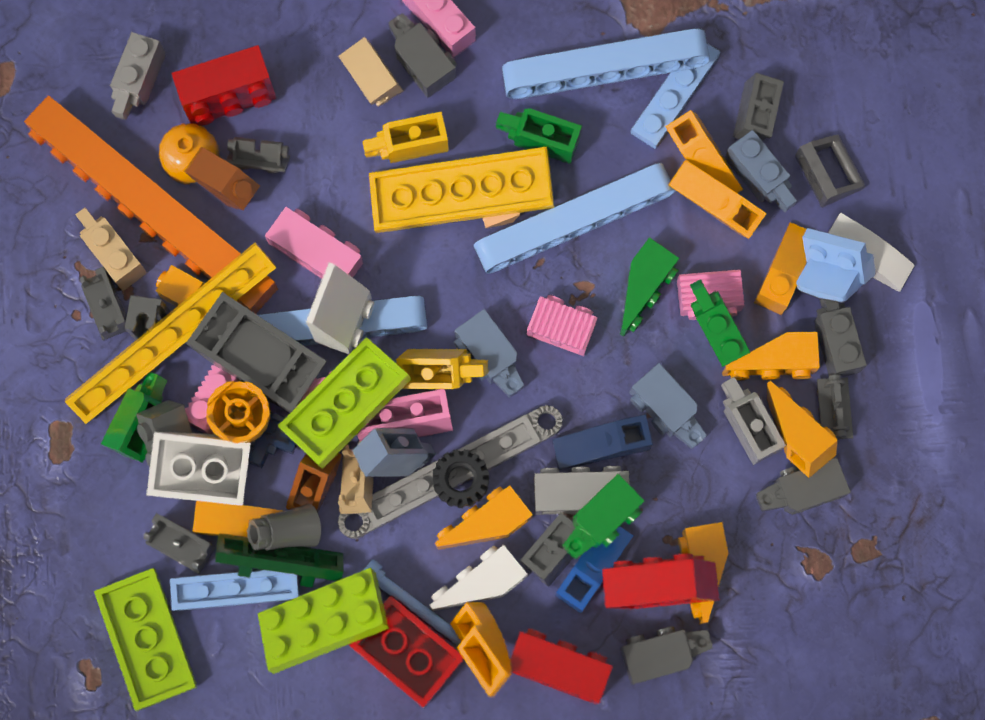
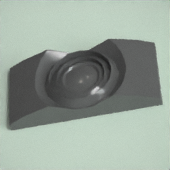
M223 292L186 342L188 346L213 365L242 382L246 381L254 384L262 390L268 401L290 413L296 408L327 362Z

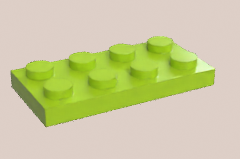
M366 337L278 427L323 469L411 378Z
M155 568L94 591L135 711H140L198 688Z
M372 568L257 613L267 669L273 674L388 629L377 575Z

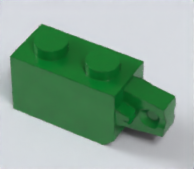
M531 108L524 109L523 113L517 112L516 116L500 112L496 122V129L509 133L508 138L514 140V146L526 150L547 147L550 158L568 164L572 162L582 129L581 125Z
M701 279L690 284L697 301L691 303V308L722 367L749 354V348L719 291L709 294Z
M149 372L142 385L139 384L135 390L128 388L101 445L125 457L143 463L147 450L144 441L138 434L137 426L139 422L136 414L162 403V393L168 380Z
M617 474L573 516V526L575 529L563 543V548L576 559L590 548H597L601 543L607 547L620 535L616 529L624 521L630 525L642 513L638 507L644 500Z

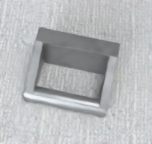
M838 134L811 141L799 147L795 157L822 208L866 187ZM831 146L851 185L835 189L817 152Z

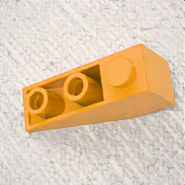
M690 110L665 126L688 162L734 192L739 193L743 190L697 113Z
M687 160L682 163L668 184L736 233L748 239L767 214Z
M786 332L726 365L722 371V376L735 377L737 381L747 380L750 375H761L763 380L779 379L780 375H792L793 379L811 378V374H815L819 369L818 333Z
M769 381L767 383V401L776 428L786 444V447H784L786 457L810 478L836 456L838 440L831 429L822 427L814 420L812 413L807 408L797 405L786 389L783 387L778 388L772 381Z
M510 485L504 490L499 486L486 497L488 502L481 508L475 505L461 516L464 520L455 528L450 524L436 535L439 540L435 542V546L438 550L508 538L533 518V514Z
M719 522L685 528L682 531L683 537H678L680 553L693 554V556L703 555L705 561L716 562L719 587L728 556L723 523ZM714 601L690 604L693 618H699V624L708 622Z

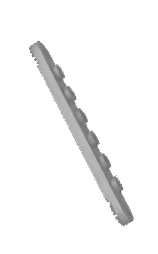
M541 406L460 448L459 451L466 449L470 450V453L478 454L479 458L486 463L487 469L490 470L555 436L562 427L561 413L553 406ZM542 414H551L555 418L556 424L552 429L544 430L539 426L538 418ZM436 462L374 493L372 496V512L352 513L360 515L363 519V525L359 530L355 532L350 531L345 526L347 517L352 514H340L338 526L342 534L351 539L361 538L439 497L435 492L432 481V473L436 467ZM455 468L449 475V484L452 488H456L473 479V474L467 468Z

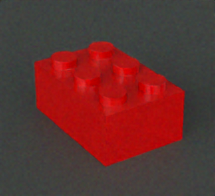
M259 45L171 73L181 105L190 123L200 126L208 125L214 119L222 116H236L243 109L253 106L256 108L264 107L270 104L271 100L277 99Z
M678 554L673 555V559L652 557L644 558L643 562L633 563V561L613 562L614 568L602 569L606 608L633 610L719 601L716 562L705 561L703 555Z
M390 595L383 604L388 629L353 642L349 646L425 709L465 659L457 650Z
M528 629L527 634L520 631L510 659L511 673L595 705L600 703L612 669L611 665L606 664V657L590 651L587 653V656L575 652L577 646L559 640L557 645L545 641L546 634L533 629Z

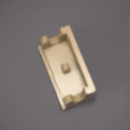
M365 37L338 56L372 105L376 103L379 107L403 92V89L377 51Z
M346 445L342 449L343 466L341 495H339L338 500L339 512L341 514L372 512L374 477H365L353 451Z

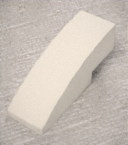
M840 213L828 233L865 243L867 253L873 254L876 274L873 278L900 292L915 265L875 233Z

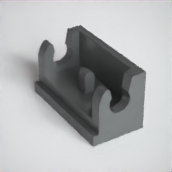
M755 73L745 82L733 138L741 139L752 130L762 141L772 137L784 81Z
M104 267L95 270L96 276L92 278L82 276L80 282L100 336L104 341L126 332L127 316L110 274Z
M130 295L125 330L136 341L171 311L162 299Z
M156 513L152 519L154 524L149 533L145 532L143 539L147 540L146 544L200 575L216 547Z
M563 513L557 516L520 560L548 588L573 559L562 545L575 527L573 522Z

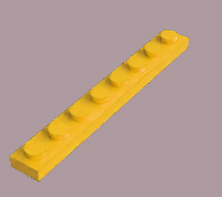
M255 242L156 323L151 330L145 332L66 397L65 403L87 424L125 393L128 388H131L187 342L222 292L237 301L276 269V265Z

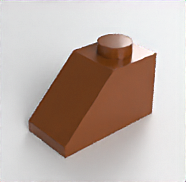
M200 147L184 170L187 175L228 207L244 210L260 187L258 183L238 167L204 147Z
M338 453L322 469L305 454L299 463L286 509L290 510L310 503L318 513L336 476L342 455Z

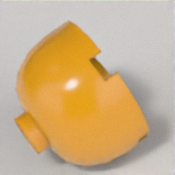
M182 123L172 127L164 134L159 144V159L165 173L172 180L183 185L196 183L184 170L200 147H204L220 157L215 137L206 128L195 123Z
M246 381L226 382L216 388L208 399L207 423L213 433L220 439L228 442L233 441L232 443L236 444L251 443L258 439L267 429L270 419L269 402L262 390L254 384Z

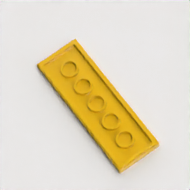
M547 147L369 173L373 223L376 233L554 208Z

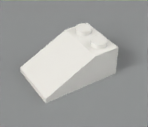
M330 262L306 323L315 343L350 354L353 347H357L362 340L364 330L360 328L364 318H370L374 302L371 301L370 290L337 265Z
M154 432L147 495L243 506L250 443L236 444L232 443L233 441L228 442L220 439L215 434Z

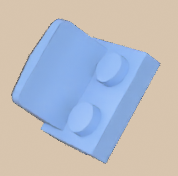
M807 228L802 237L807 264L796 282L799 291L819 299L843 303L875 276L873 254L867 253L865 243Z

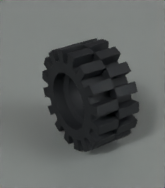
M455 449L452 453H445L443 458L436 462V467L432 473V481L435 492L442 502H446L451 507L463 508L474 506V503L480 502L483 499L482 497L488 490L489 471L486 463L479 458L478 454L470 453V450L466 449L464 451ZM458 467L467 468L473 474L472 485L463 491L452 488L448 480L451 471Z

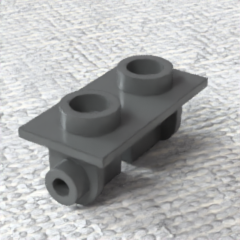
M234 137V140L228 139L227 151H230L226 161L240 170L254 168L262 169L269 173L285 172L290 160V156H288L289 146L283 145V142L261 140L260 150H256V139Z
M830 375L826 379H817L821 426L831 429L837 439H853L848 377L841 378V375Z

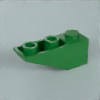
M650 237L633 258L629 268L620 335L623 337L629 330L633 333L636 331L644 319L640 314L646 306L652 309L662 295L658 292L664 282L669 285L679 272V269L676 268L679 258Z

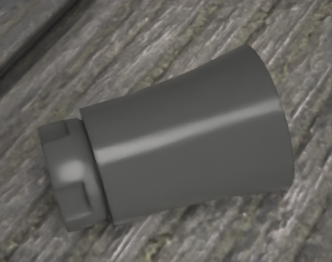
M307 503L290 510L262 515L260 518L249 520L247 536L254 550H271L298 546L316 547L321 538V523L315 507Z

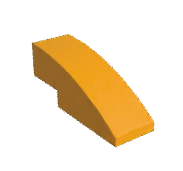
M196 501L192 532L199 535L218 536L220 533L248 538L247 528L249 520L260 518L262 515L282 512V510Z
M466 602L450 625L461 640L457 649L489 697L495 696L512 674L507 646L494 617L485 603Z

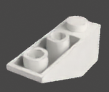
M494 545L480 557L483 560L481 564L474 569L468 566L456 576L458 582L448 589L445 585L433 594L431 598L434 602L430 604V607L433 611L465 605L466 602H480L503 597L527 578L528 574L504 545L499 549Z

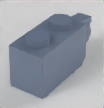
M753 130L728 148L725 160L759 201L764 202L767 200L769 203L774 201L784 213L796 204L797 200L789 191L792 187L788 181L791 176Z
M485 309L454 330L456 340L453 343L457 349H467V354L471 355V359L488 360L489 372L486 373V376L479 377L481 381L487 379L490 385L495 383L509 398L524 388V383L515 368L517 352Z
M660 363L631 387L629 392L632 395L630 398L631 402L640 412L645 410L653 418L651 423L660 434L664 435L667 433L670 438L675 435L691 449L695 448L707 436L694 417L697 413V403Z
M374 428L352 450L365 477L410 476L417 468H421L436 454L431 444L420 442L414 429Z

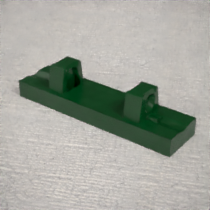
M220 533L218 535L215 562L238 566V576L250 578L252 568L301 575L300 585L313 587L315 578L339 581L344 573L343 553L300 546L254 550L246 537Z

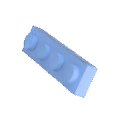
M707 43L710 56L709 63L698 68L671 72L631 129V134L656 149L668 132L665 126L676 120L721 52Z
M269 570L252 571L250 578L238 576L237 572L170 579L172 611L289 601L299 597L298 575Z

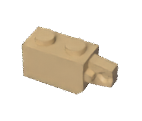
M86 208L75 214L85 227V229L79 232L81 234L80 237L122 291L147 274L146 270L105 217L101 216L95 221Z

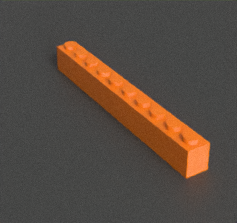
M49 95L24 121L31 130L28 135L40 146L44 143L52 148L50 153L59 162L64 164L68 161L75 168L72 172L85 183L90 179L97 185L94 190L107 201L110 198L114 199L119 204L117 209L130 220L133 216L141 222L139 227L148 236L154 238L157 235L164 241L162 246L174 257L178 254L187 260L184 263L185 266L197 276L202 272L211 279L241 254ZM266 276L241 296L237 302L257 314L278 290L275 281Z

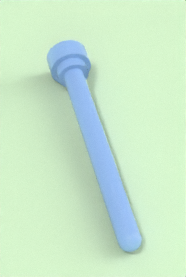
M374 559L369 562L364 570L372 568L376 572L379 588L391 595L458 646L461 643V640L448 622L385 576L386 572L382 570V565Z

